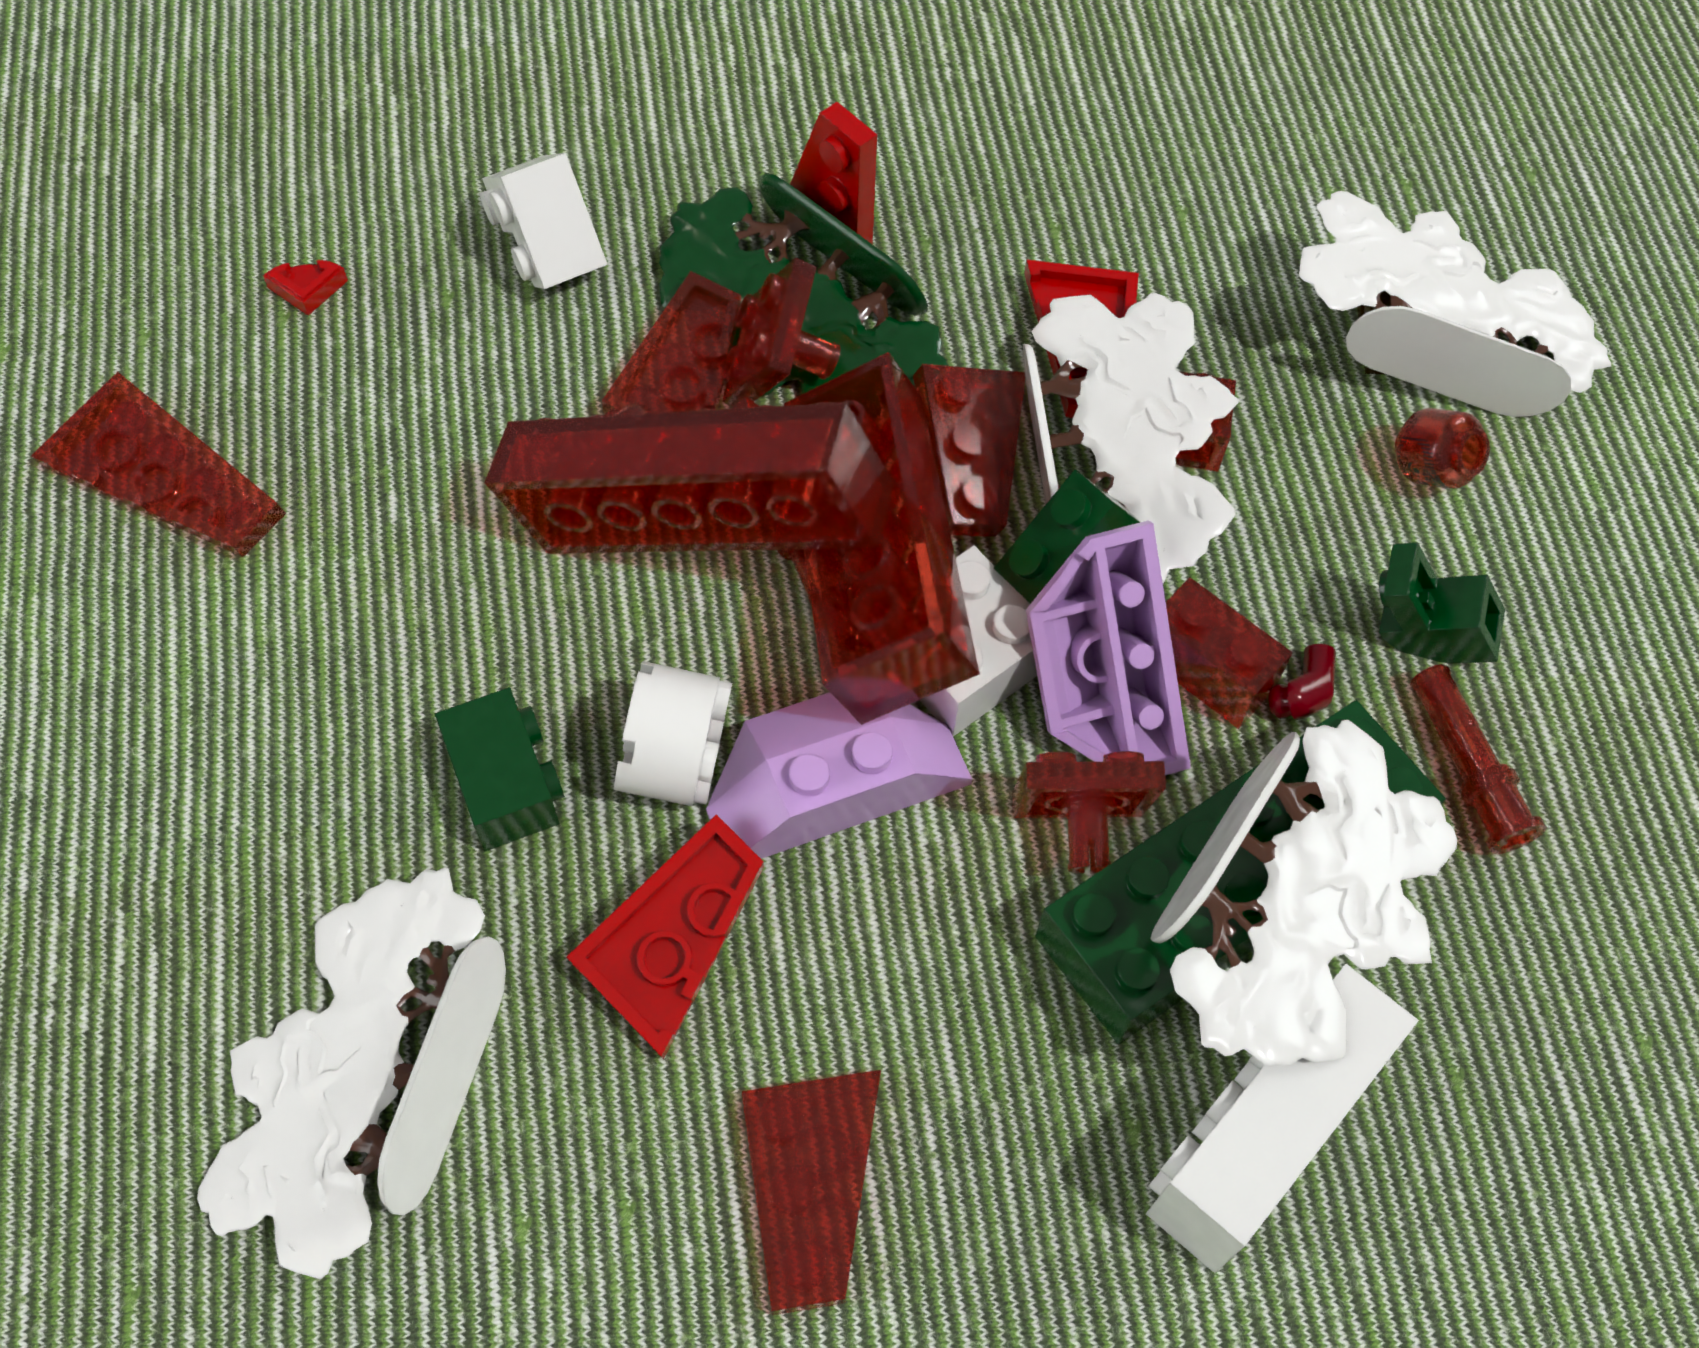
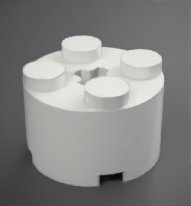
M642 661L641 670L638 671L624 728L622 741H624L623 752H625L623 762L618 761L614 790L693 806L694 802L706 805L732 683L720 681V677Z

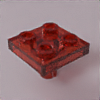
M795 257L777 274L770 273L762 287L754 295L747 294L744 297L735 319V326L741 328L737 346L731 348L722 368L721 377L727 381L722 402L744 410L788 377L792 365L818 375L819 378L824 380L830 377L840 356V345L801 330L816 266Z
M1134 751L1106 754L1103 756V762H1077L1076 755L1069 752L1039 754L1035 757L1036 762H1026L1012 791L1013 818L1067 817L1069 843L1068 871L1084 874L1085 868L1090 866V874L1098 873L1112 863L1109 854L1108 817H1142L1166 789L1164 761H1144V754Z

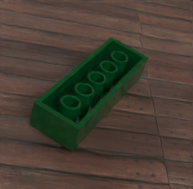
M1357 699L1315 726L1327 725L1337 728L1341 721H1351L1383 747L1387 765L1388 787L1391 792L1396 794L1407 790L1427 797L1434 796L1440 801L1441 805L1446 800L1443 794ZM1304 734L1299 737V748L1281 778L1285 784L1305 782L1309 767L1302 742ZM1259 765L1044 908L1035 935L1036 939L1118 1045L1184 999L1175 992L1170 973L1176 956L1192 947L1207 948L1213 945L1212 917L1209 909L1205 906H1200L1184 927L1169 940L1163 943H1155L1150 938L1159 918L1231 803ZM1271 794L1249 830V833L1262 843L1271 841L1275 835L1290 830L1293 819L1277 795ZM1308 794L1302 799L1317 810L1325 807L1324 801L1317 795ZM1239 846L1216 886L1231 902H1249L1258 899L1262 895L1268 883V873L1263 862ZM1248 909L1242 913L1252 925L1263 920L1260 912ZM1234 918L1228 919V923L1236 929L1233 937L1228 936L1239 959H1241L1254 949L1248 932ZM1219 949L1215 962L1218 967L1225 970L1231 965L1227 954Z

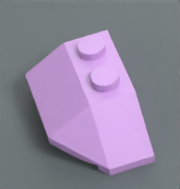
M1148 520L1086 536L1026 609L1047 731L1130 785L1190 769L1154 524Z
M864 680L744 721L706 811L709 821L717 814L762 859L971 785L972 777L947 724Z

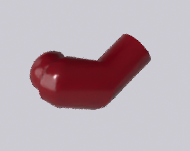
M1312 644L1305 647L1302 675L1290 680L1288 685H1275L1269 692V707L1274 716L1279 719L1292 716L1295 720L1308 718L1328 707L1334 695L1336 651L1332 646Z

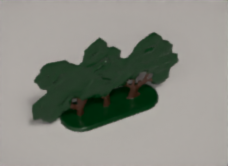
M764 173L759 179L760 192L773 213L782 221L779 223L753 221L751 216L753 205L747 193L737 187L719 189L711 198L703 203L680 202L677 205V211L670 217V223L674 232L660 246L659 264L664 272L659 283L660 302L665 308L692 314L711 312L716 308L734 307L739 312L740 321L728 331L729 353L736 357V364L730 369L729 392L743 393L745 395H769L775 388L782 386L785 382L799 380L804 399L803 414L826 437L840 440L847 439L851 434L869 433L876 428L875 421L881 408V401L878 395L880 389L922 392L948 366L947 360L939 354L942 341L938 326L928 321L900 322L888 315L887 302L902 312L913 316H919L927 312L928 304L925 296L910 275L888 255L783 179L770 173ZM739 221H744L750 225L744 231L735 232L733 229L734 225ZM760 233L759 237L763 240L769 235H773L774 240L762 249L744 251L738 245L739 240ZM797 234L829 259L817 271H801L788 260L786 240L792 235ZM778 247L780 250L779 258L777 261L771 262L768 252ZM839 267L843 268L874 292L856 300L846 297L841 282L836 279L835 271ZM873 311L878 318L877 323L872 329H865L863 322Z

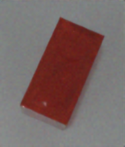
M1189 577L1166 601L1177 681L1179 685L1239 729L1269 696L1272 687L1278 684L1293 652Z

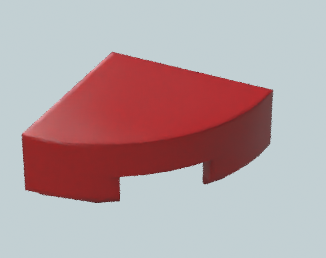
M316 260L317 264H304L290 267L288 262L274 267L263 275L268 289L308 316L348 281L344 268L327 260Z

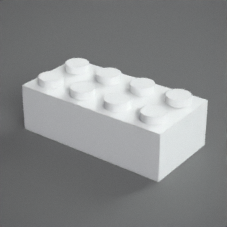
M1347 964L1343 966L1333 979L1334 986L1339 990L1347 1011V1052L1344 1058L1319 1063L1301 1058L1290 1066L1274 1065L1267 1067L1252 1056L1234 1079L1235 1081H1231L1192 1131L1195 1136L1203 1141L1201 1145L1188 1135L1148 1186L1159 1197L1147 1211L1146 1215L1213 1273H1216L1245 1247L1419 1021Z

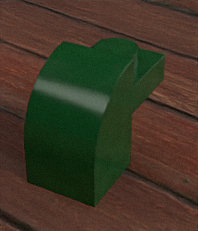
M1418 542L1393 544L1388 570H1383L1379 579V594L1384 606L1379 629L1381 637L1403 653L1441 663L1497 662L1505 608L1488 574L1437 578Z

